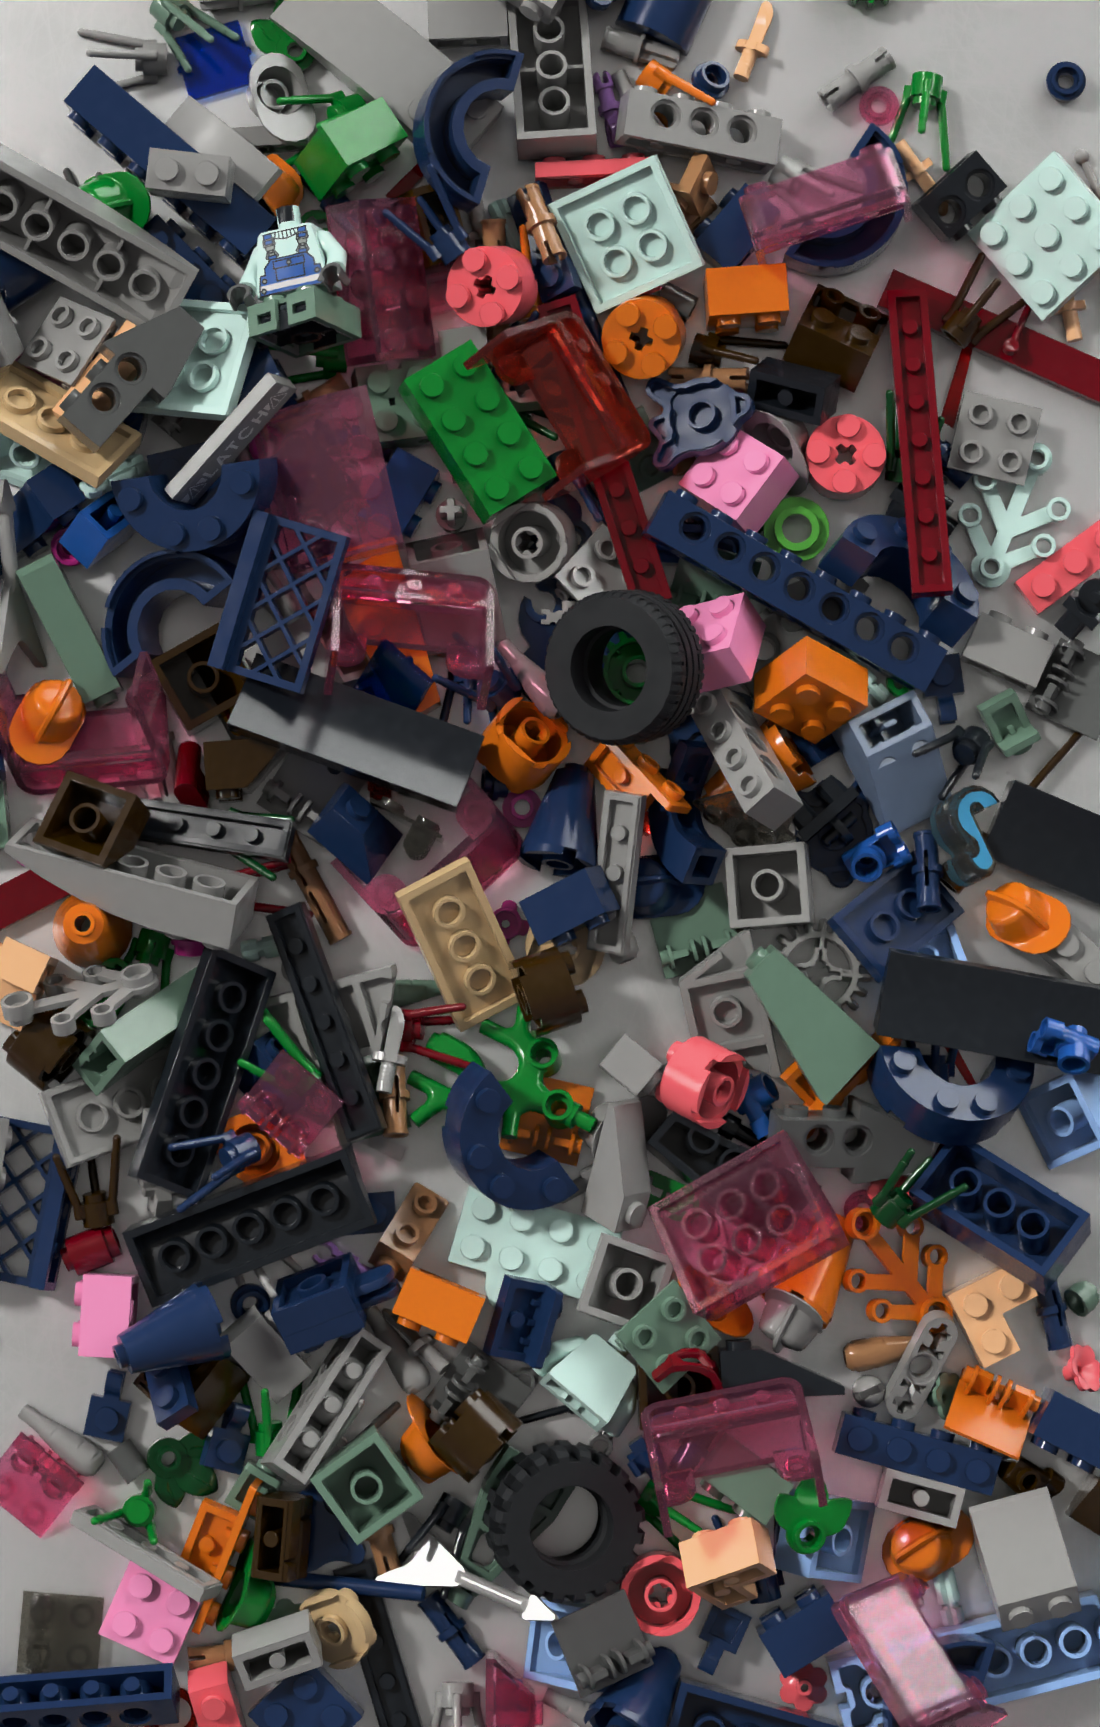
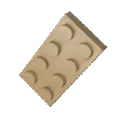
M16 361L1 367L0 433L97 489L140 446L142 433L122 422L105 443L93 453L57 421L58 418L54 416L52 409L66 394L67 390Z
M466 856L394 893L445 1004H466L464 1011L450 1013L460 1032L518 1003L511 979L518 977L517 968L509 970L508 967L509 961L515 960L472 864Z

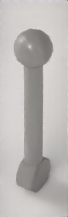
M1079 149L1074 154V160L1076 163L1081 164L1093 193L1100 200V187L1088 163L1089 153L1085 149Z

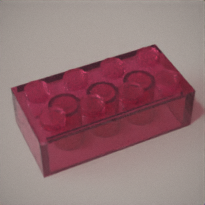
M415 197L358 199L325 207L328 231L347 252L346 274L351 281L347 286L342 284V290L337 291V296L360 308L362 338L344 344L347 367L396 363L436 356L422 249L382 215L384 209L390 210L420 235Z

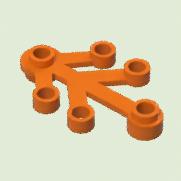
M857 1207L846 1215L845 1230L850 1237L863 1240L890 1274L866 1273L862 1269L850 1268L843 1274V1288L852 1293H862L865 1290L904 1291L914 1303L891 1304L886 1299L874 1298L866 1306V1315L869 1320L877 1323H886L890 1319L913 1320L918 1326L921 1318L928 1313L931 1306L935 1310L949 1313L953 1318V1309L948 1300L942 1296L944 1265L948 1260V1253L945 1247L938 1244H928L923 1247L920 1259L923 1265L928 1267L926 1291L917 1281L920 1236L924 1230L923 1220L919 1217L913 1221L914 1230L910 1234L906 1229L903 1230L899 1225L896 1226L898 1234L903 1237L902 1260H900L879 1234L881 1223L874 1217L871 1209ZM858 1216L863 1220V1226L859 1231L855 1227V1221ZM935 1249L938 1252V1259L935 1263H932L930 1254ZM858 1274L860 1282L854 1288L851 1279L853 1275ZM881 1303L884 1307V1313L879 1318L876 1315V1307ZM941 1324L938 1329L932 1327L930 1331L932 1334L940 1333L945 1330V1327Z

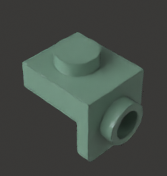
M1011 687L976 706L992 741L1006 757L1017 756L1027 752L1035 742L1041 739L1039 732L1031 725L1017 693Z
M259 1458L257 1463L250 1459L224 1502L240 1511L248 1488L256 1477L264 1481L260 1493L263 1494L278 1491L284 1479L259 1463L262 1458ZM250 1515L251 1519H256V1517Z

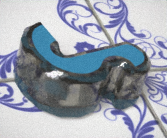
M968 786L951 794L934 806L930 817L933 837L937 844L952 857L944 862V869L949 878L955 884L962 887L971 886L989 877L994 872L996 866L994 856L974 815L996 805L1000 801L992 791L982 786Z

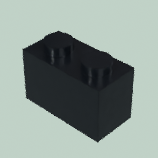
M766 357L750 370L747 394L754 401L755 410L820 426L836 413L841 375Z

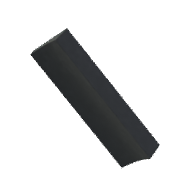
M256 653L250 670L266 662L263 655ZM283 662L277 663L276 666L283 680L295 683L299 668ZM270 669L262 672L263 674L273 676ZM311 672L304 694L247 677L227 721L229 731L453 813L458 811L485 737Z
M1018 780L1008 781L984 840L993 862L1100 906V815Z
M204 946L127 1176L183 1199L189 1198L207 1184L220 1144L178 1151H169L168 1145L224 1133L245 1070L237 1064V1061L241 1058L248 1061L277 974L276 972L227 951L213 950Z
M889 947L873 1026L876 1034L881 1036L1058 1067V1057L1050 1055L1043 1057L1027 1051V1044L1031 1033L1038 1031L1042 1020L1045 1017L1064 1022L1065 1026H1083L1087 1029L1088 1035L1098 1038L1100 1041V985ZM1100 1047L1098 1054L1090 1062V1069L1087 1073L1100 1075Z
M349 1142L201 1199V1202H197L183 1213H178L175 1208L133 1224L122 1235L151 1307L154 1308L166 1303L194 1283L202 1281V1286L210 1287L374 1225L377 1222V1218L369 1200L352 1143Z

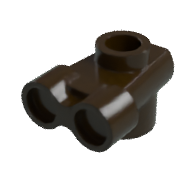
M1021 1454L1018 1461L1008 1456H1004L1001 1459L998 1476L1016 1494L1047 1486L1052 1498L1059 1494L1065 1486V1478L1051 1467L1042 1469Z

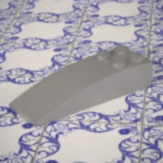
M284 0L269 17L273 23L355 94H359L365 103H370L383 97L407 133V139L413 143V121L419 101L429 85L448 67L454 64L447 56L378 0ZM483 99L472 102L464 118L463 131L470 149L476 145L500 117L504 106L497 100Z
M566 0L550 25L540 20L532 21L520 12L518 7L507 2L510 50L524 53L513 91L518 161L544 159L551 156L565 158L597 154V130L586 1Z
M0 143V249L137 326L180 306L199 272L198 268L100 200Z
M31 818L5 844V853L62 890L80 900L94 904L114 916L164 932V935L171 939L183 940L187 938L202 942L203 946L209 949L229 950L252 922L259 877L138 845H135L133 850L103 869L35 844L32 840L42 820Z

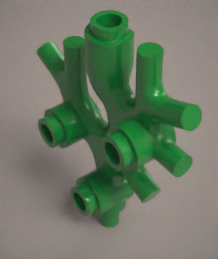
M519 1005L517 1006L516 1022L510 1028H505L489 1019L484 1020L479 1028V1033L509 1047L518 1058V1068L514 1076L505 1081H498L513 1101L502 1116L501 1137L517 1139L520 1116L527 1112L543 1114L548 1124L555 1129H572L574 1126H577L592 1133L598 1123V1119L583 1112V1106L573 1101L568 1092L561 1089L550 1091L544 1085L543 1077L555 1075L562 1065V1059L555 1042L549 1038L540 1037L536 1039L530 1033L532 1030V1020L525 1022ZM434 1032L426 1044V1048L468 1062L473 1061L486 1069L481 1057L473 1048L445 1032L441 1033V1035ZM544 1057L551 1058L550 1061L545 1064L539 1063L540 1060ZM429 1058L430 1061L458 1075L464 1070V1068ZM413 1070L407 1079V1084L427 1095V1101L409 1115L410 1119L419 1128L436 1114L447 1110L448 1107L445 1106L451 1088ZM566 1109L563 1115H554L557 1110Z

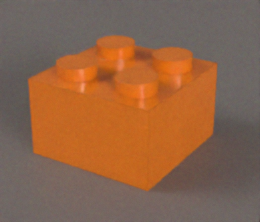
M786 263L706 268L703 281L706 331L715 330L717 336H732L739 334V329L755 328V333H773L779 331V326H785L789 314Z
M805 636L754 674V712L813 744L824 739L868 707V669L808 636Z
M412 1265L392 1313L399 1315L396 1323L419 1332L422 1326L436 1331L434 1339L456 1348L459 1341L467 1344L487 1296Z

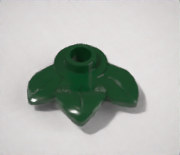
M190 1432L178 1440L171 1437L160 1438L150 1446L147 1453V1463L150 1470L155 1474V1492L165 1504L177 1508L181 1504L185 1492L193 1496H207L218 1490V1480L213 1468L199 1464L206 1437L202 1440ZM169 1451L173 1452L175 1456L174 1461L169 1465H163L161 1462L162 1455Z

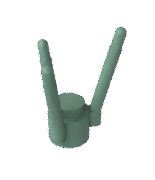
M153 0L150 6V14L157 20L154 29L163 36L186 73H190L192 67L171 34V29L178 32L187 25L208 43L214 42V37L194 21L191 15L234 41L240 39L238 33L194 7L188 0Z

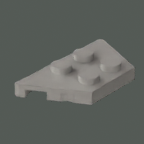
M746 928L679 978V987L691 1038L702 1036L732 1050L745 1058L746 1061H742L743 1067L768 1073L771 1078L776 1079L780 1078L781 1069L770 1018L743 974L748 969L745 965L746 960L755 951L750 928Z
M396 964L334 980L362 1057L373 1054V1051L381 1052L384 1050L397 976ZM293 991L270 996L265 1008L279 1022L304 1056L317 1068H320Z

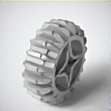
M820 919L818 930H813L812 924L804 925V933H800L795 925L789 926V932L793 937L790 941L782 934L776 937L778 943L784 947L782 951H778L786 958H788L790 952L798 944L815 939L811 959L806 963L792 964L798 969L812 968L815 966L820 952V962L824 964L823 968L827 967L828 973H836L838 976L829 975L828 977H822L817 987L823 992V988L828 982H849L843 995L834 1003L843 1011L842 1006L844 1004L854 1011L859 1008L858 1003L851 997L853 994L859 997H866L868 991L858 987V982H870L872 976L860 974V967L864 966L833 930L832 932L826 931L827 919ZM827 941L836 945L844 953L850 970L835 967L829 962L826 949ZM802 972L811 981L812 977H808L807 972Z

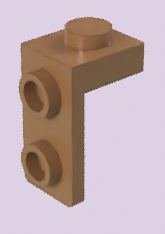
M694 152L679 184L669 182L683 214L701 216L709 197L717 190L718 174L707 154Z
M414 1183L380 1238L368 1263L376 1268L384 1264L391 1265L395 1273L394 1278L403 1282L449 1202L423 1185Z

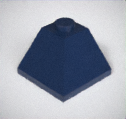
M346 782L339 786L307 831L366 885L372 881L404 835Z

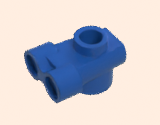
M891 820L874 828V835L857 843L853 848L841 855L854 880L866 883L873 882L881 876L883 869L893 865L898 869L913 861L907 845L901 839L896 826Z
M1045 1017L1038 1031L1031 1033L1027 1044V1051L1043 1057H1047V1055L1058 1057L1057 1066L1062 1072L1078 1075L1090 1069V1062L1098 1054L1100 1041L1098 1038L1088 1035L1087 1029L1083 1026H1065V1023Z
M761 1072L756 1076H753L752 1073L750 1074L746 1095L737 1110L740 1115L746 1114L750 1121L749 1125L758 1140L768 1135L770 1109H773L771 1104L779 1100L778 1089L771 1077L765 1072Z

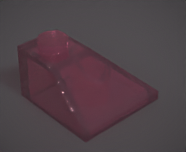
M487 1649L486 1727H535V1725H543V1701H535V1690L495 1649Z

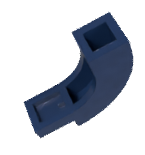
M679 739L668 769L660 768L659 772L666 780H671L682 788L685 792L683 798L691 805L692 809L688 814L669 812L655 799L648 808L651 838L662 864L681 883L712 886L727 851L709 836L704 828L700 812L702 790L715 758L706 742Z

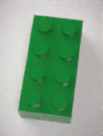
M471 339L407 377L401 383L398 392L483 525L496 518L506 508L524 501L550 485L557 476V473Z

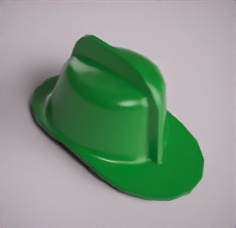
M118 171L98 175L96 178L93 176L78 187L142 229L147 224L151 213L150 196L143 182L130 172Z
M249 1538L243 1553L239 1554L235 1575L224 1597L216 1620L217 1631L222 1632L230 1624L247 1629L263 1624L274 1607L276 1600L274 1582L251 1577L253 1538Z

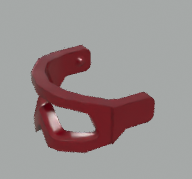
M682 1348L669 1354L665 1362L652 1371V1378L659 1383L671 1373L680 1371L698 1372L710 1378L712 1386L708 1402L695 1412L696 1419L700 1423H704L719 1410L723 1401V1385L719 1379L718 1366L715 1360L712 1361L704 1350L699 1348ZM694 1358L698 1359L701 1363L687 1362L682 1359Z

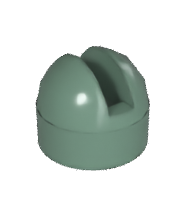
M1079 1281L1064 1292V1299L1068 1307L1076 1315L1085 1317L1096 1308L1099 1303V1294L1094 1284L1089 1281Z

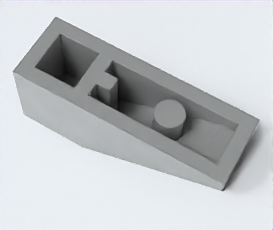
M636 1098L608 1103L581 1213L610 1231L618 1233L642 1227L647 1215V1205L651 1194L642 1104Z

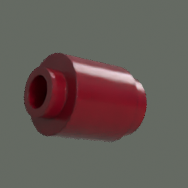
M112 1225L104 1228H90L65 1238L66 1247L60 1249L68 1272L75 1270L78 1276L114 1263L115 1257L123 1255L119 1239Z

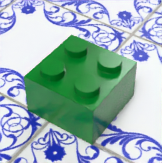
M380 97L322 125L293 163L319 202L333 195L336 199H339L350 193L356 187L355 184L363 180L366 184H370L380 178L386 172L384 166L400 155L398 148L408 135L383 97Z

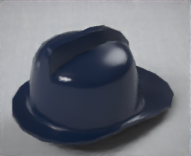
M657 854L640 856L633 919L676 916L689 912L700 902L704 894L705 885L681 883L665 868Z

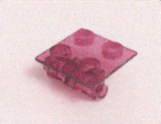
M282 1049L250 1092H247L237 1103V1108L241 1110L240 1113L243 1116L246 1114L259 1125L261 1131L265 1130L269 1134V1138H274L285 1147L289 1155L293 1154L296 1158L300 1159L344 1101Z
M21 1431L0 1458V1506L41 1538L85 1483L79 1479L81 1476L79 1473L75 1474L67 1466L61 1464L62 1459L60 1457L56 1460L51 1456L53 1453L51 1450L46 1452L45 1448L33 1439L34 1436L32 1434L28 1437Z

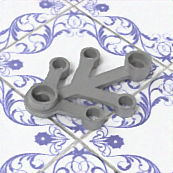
M145 963L129 965L122 971L107 969L104 965H92L83 970L84 981L67 978L64 974H53L46 977L43 981V986L47 998L33 1001L31 993L17 991L4 996L0 1004L4 1019L9 1021L10 1025L14 1027L25 1026L31 1023L33 1015L36 1013L69 1006L64 1011L50 1018L53 1034L58 1037H64L73 1034L77 1030L75 1020L89 1009L94 1026L107 1027L117 1021L115 1010L130 998L139 999L150 995L159 984L158 975L152 971L150 965ZM109 997L103 1003L96 1004L102 998Z

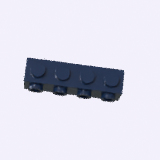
M156 214L143 229L199 269L184 299L229 303L227 292L236 283L227 274L220 278L210 268L214 264L213 260L199 246L192 250L182 240L186 233L173 219L169 218L165 222Z
M855 1406L852 1413L841 1412L832 1446L834 1453L992 1496L1002 1456L994 1453L992 1449L970 1440L969 1446L954 1442L955 1434L935 1428L931 1429L930 1435L914 1431L916 1423L895 1417L892 1418L891 1424L875 1420L876 1412Z

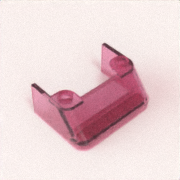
M882 143L872 144L860 149L859 156L769 186L766 181H762L745 187L743 189L745 194L738 198L758 264H767L765 254L901 210L905 223L913 221L911 200L893 149L883 148Z
M353 563L344 564L329 611L325 649L324 695H332L336 666L351 667L360 664L365 658L367 645L446 653V666L452 674L460 678L477 680V710H485L494 670L495 591L492 584L482 577Z
M148 651L139 653L132 685L128 688L125 697L127 707L86 711L84 723L69 750L61 759L46 765H36L27 762L14 751L9 739V727L25 694L16 695L6 671L0 674V750L17 786L21 790L33 795L55 794L68 770L116 788L156 784L162 782L167 777L170 765L167 701Z
M470 777L466 787L469 792L462 798L456 813L459 825L469 836L424 877L466 856L472 864L483 891H485L519 860L520 847L523 840L493 801ZM337 858L331 862L336 871L402 943L410 947H419L394 895L395 892L406 887L399 878L390 874H382L372 879L363 887Z
M780 1377L655 1402L643 1410L641 1423L665 1538L673 1537L667 1507L684 1504L694 1497L696 1493L694 1478L775 1462L778 1475L787 1481L812 1479L819 1507L828 1506L820 1456L803 1389L797 1380Z
M899 1572L846 1594L831 1605V1611L900 1727H993L1008 1716L1004 1708L987 1703L985 1700L988 1697L987 1690L975 1676L969 1678L965 1674L959 1673L920 1610L925 1605L922 1596L930 1588L925 1580L917 1578L912 1574L908 1575Z

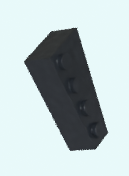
M674 1111L667 1116L646 1141V1149L764 1250L774 1245L822 1187L811 1180L791 1172V1170L785 1167H777L773 1162L755 1154L750 1149L742 1145L739 1146Z

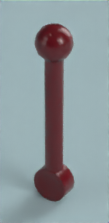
M1028 304L1025 305L1011 338L1006 339L1002 346V350L1006 355L1013 356L1019 349L1018 339L1032 310Z

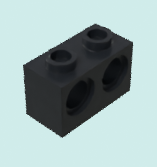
M976 150L963 157L910 207L940 242L950 238L958 241L973 228L974 225L970 220L980 211L986 215L1002 200L999 194L1007 185ZM971 176H977L983 182L984 189L980 197L972 195L968 190L967 184ZM942 202L949 203L955 211V216L951 223H945L939 217L938 210Z

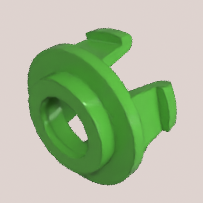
M789 497L779 503L764 523L763 535L769 540L767 542L769 548L778 553L782 549L788 550L803 559V562H806L816 557L825 547L829 537V522L822 508L812 500L803 497ZM793 514L805 516L811 524L810 536L801 543L789 541L782 532L784 520Z

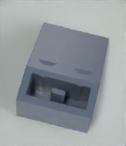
M914 689L847 722L832 732L879 825L891 820L900 833L936 815L943 807L954 804L951 792L943 801L938 798L939 793L947 782L939 748L916 758L912 756L913 750L936 739L933 725Z

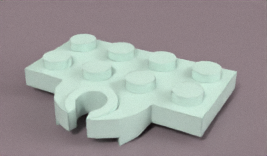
M469 1185L447 1262L486 1273L485 1292L493 1309H495L505 1274L545 1281L563 1292L564 1296L579 1300L601 1233L621 1239L623 1231L614 1233L591 1218L552 1207L537 1210H518L505 1207L489 1199Z

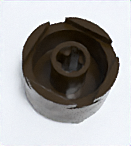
M556 946L509 961V970L517 968L518 977L511 979L523 1018L525 1022L533 1020L537 1029L530 1031L534 1038L582 1022L581 1014L589 1012L583 991L581 989L575 990L570 975L575 974L576 970L568 950L560 952Z
M67 1007L34 1014L33 1021L25 1025L21 1032L15 1030L2 1046V1049L8 1053L6 1062L41 1091L50 1089L48 1084L54 1079L61 1084L75 1070L72 1064L87 1047L84 1044L87 1036H90L92 1039L96 1036V1031L79 1017L75 1020L77 1030L73 1034L64 1037L55 1036L52 1031L50 1018L64 1011Z
M480 1387L472 1395L470 1394L455 1410L454 1413L460 1418L457 1420L453 1417L428 1441L434 1447L433 1450L468 1483L480 1473L479 1470L483 1465L489 1463L523 1424L488 1390L484 1392Z

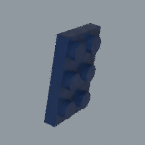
M914 850L911 852L912 862L898 869L892 867L827 921V924L878 984L883 980L889 947L917 952L965 912L941 882L940 899L942 910L932 914L917 912L916 879H913L911 876V868L915 865ZM926 866V876H927V886H928V885H929V871H928V867Z

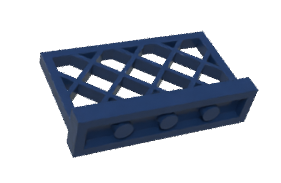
M254 509L207 665L304 694L351 538ZM282 527L294 530L301 543L300 546L284 555L277 544ZM304 533L315 537L307 541ZM325 539L337 542L333 558L320 566L311 547ZM305 551L314 570L296 580L287 561ZM275 553L277 559L272 561L273 555ZM281 565L290 584L271 594L266 584L268 572ZM327 570H329L328 575H327V578H326L325 575H324V572L327 571ZM318 576L323 586L321 598L308 605L299 586ZM293 590L302 609L284 619L275 600ZM262 592H263L265 598L262 599V600H260L261 595H262ZM269 604L278 623L260 633L254 618L258 610ZM315 609H317L316 615H315V617H314L312 611H314ZM306 615L312 627L310 635L305 640L296 644L288 625ZM282 630L290 648L272 658L263 639ZM250 632H252L254 637L248 640ZM257 643L266 662L252 670L240 667L245 650ZM305 648L304 655L302 656L300 650ZM293 654L300 666L295 683L283 680L276 666L277 663ZM270 669L273 676L263 674L262 672Z
M8 1118L10 1119L9 1126L19 1141L12 1145L8 1151H5L3 1167L6 1168L11 1181L5 1184L3 1190L0 1191V1196L13 1186H16L26 1204L9 1215L0 1202V1215L3 1218L0 1222V1229L7 1225L18 1242L17 1245L2 1255L0 1254V1267L3 1272H0V1281L39 1290L55 1291L62 1258L60 1249L64 1248V1239L66 1238L72 1208L70 1199L52 1159L53 1154L57 1153L60 1157L61 1154L55 1138L52 1152L41 1160L29 1143V1141L41 1133L53 1135L50 1126ZM21 1129L31 1130L32 1132L24 1136ZM23 1146L34 1165L17 1176L6 1157ZM50 1161V1163H49V1168H48V1172H47V1170L45 1169L44 1165L47 1164V1163ZM80 1164L66 1169L74 1188H76ZM36 1170H39L46 1181L44 1192L31 1199L21 1181ZM42 1201L39 1211L36 1204ZM30 1209L38 1223L36 1231L24 1239L13 1220ZM32 1241H34V1243H33V1248H32V1251H31V1249H30V1247L28 1246V1244L31 1243ZM21 1249L30 1261L27 1277L14 1275L5 1262L6 1259Z

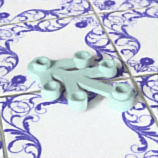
M1034 443L1032 452H1040L1044 457V462L1041 465H1034L1030 461L1025 485H1016L1007 509H1005L997 490V480L992 479L991 485L982 486L978 482V475H973V486L981 492L997 530L992 545L990 546L979 523L982 519V511L978 505L974 503L964 504L958 511L957 520L966 529L976 553L971 563V574L974 580L983 587L995 588L1002 585L1008 579L1011 568L1036 558L1046 559L1056 549V542L1049 534H1039L1030 545L1006 553L1013 537L1050 522H1063L1071 513L1070 503L1065 498L1056 497L1046 507L1021 517L1037 477L1046 473L1052 464V453L1044 444ZM1055 503L1062 504L1065 508L1064 516H1055L1051 511L1052 505ZM966 509L974 510L977 515L976 521L972 523L966 522L962 516L963 511ZM1042 539L1048 541L1050 551L1047 553L1039 552L1036 548L1037 541ZM990 560L996 562L998 572L996 574H988L984 569L985 562Z

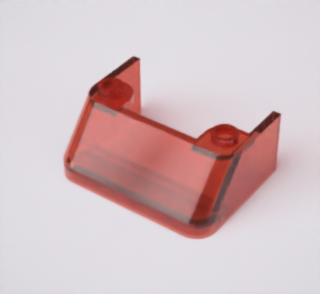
M562 311L503 330L463 363L466 369L469 370L492 362L498 377L502 381L513 386L527 383L565 446L566 450L559 454L555 460L556 472L560 481L542 494L545 502L583 488L637 456L650 445L651 437L647 426L586 324L577 314L571 311Z

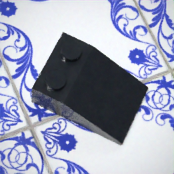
M749 1339L725 1340L726 1347H719L720 1380L723 1385V1400L845 1395V1387L838 1381L759 1346H752Z

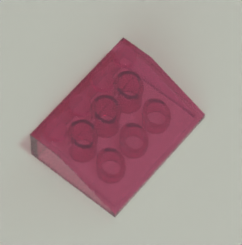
M367 385L325 394L280 409L254 437L259 459L277 457L278 461L277 486L270 505L272 515L351 538L344 563L405 549ZM282 527L278 541L281 552L284 555L300 546L301 543L294 530ZM304 533L307 541L315 537ZM325 539L311 547L320 566L333 558L337 542ZM305 551L287 561L293 575L314 570Z
M785 1130L778 1132L647 1208L693 1314L712 1322L850 1245L833 1207Z

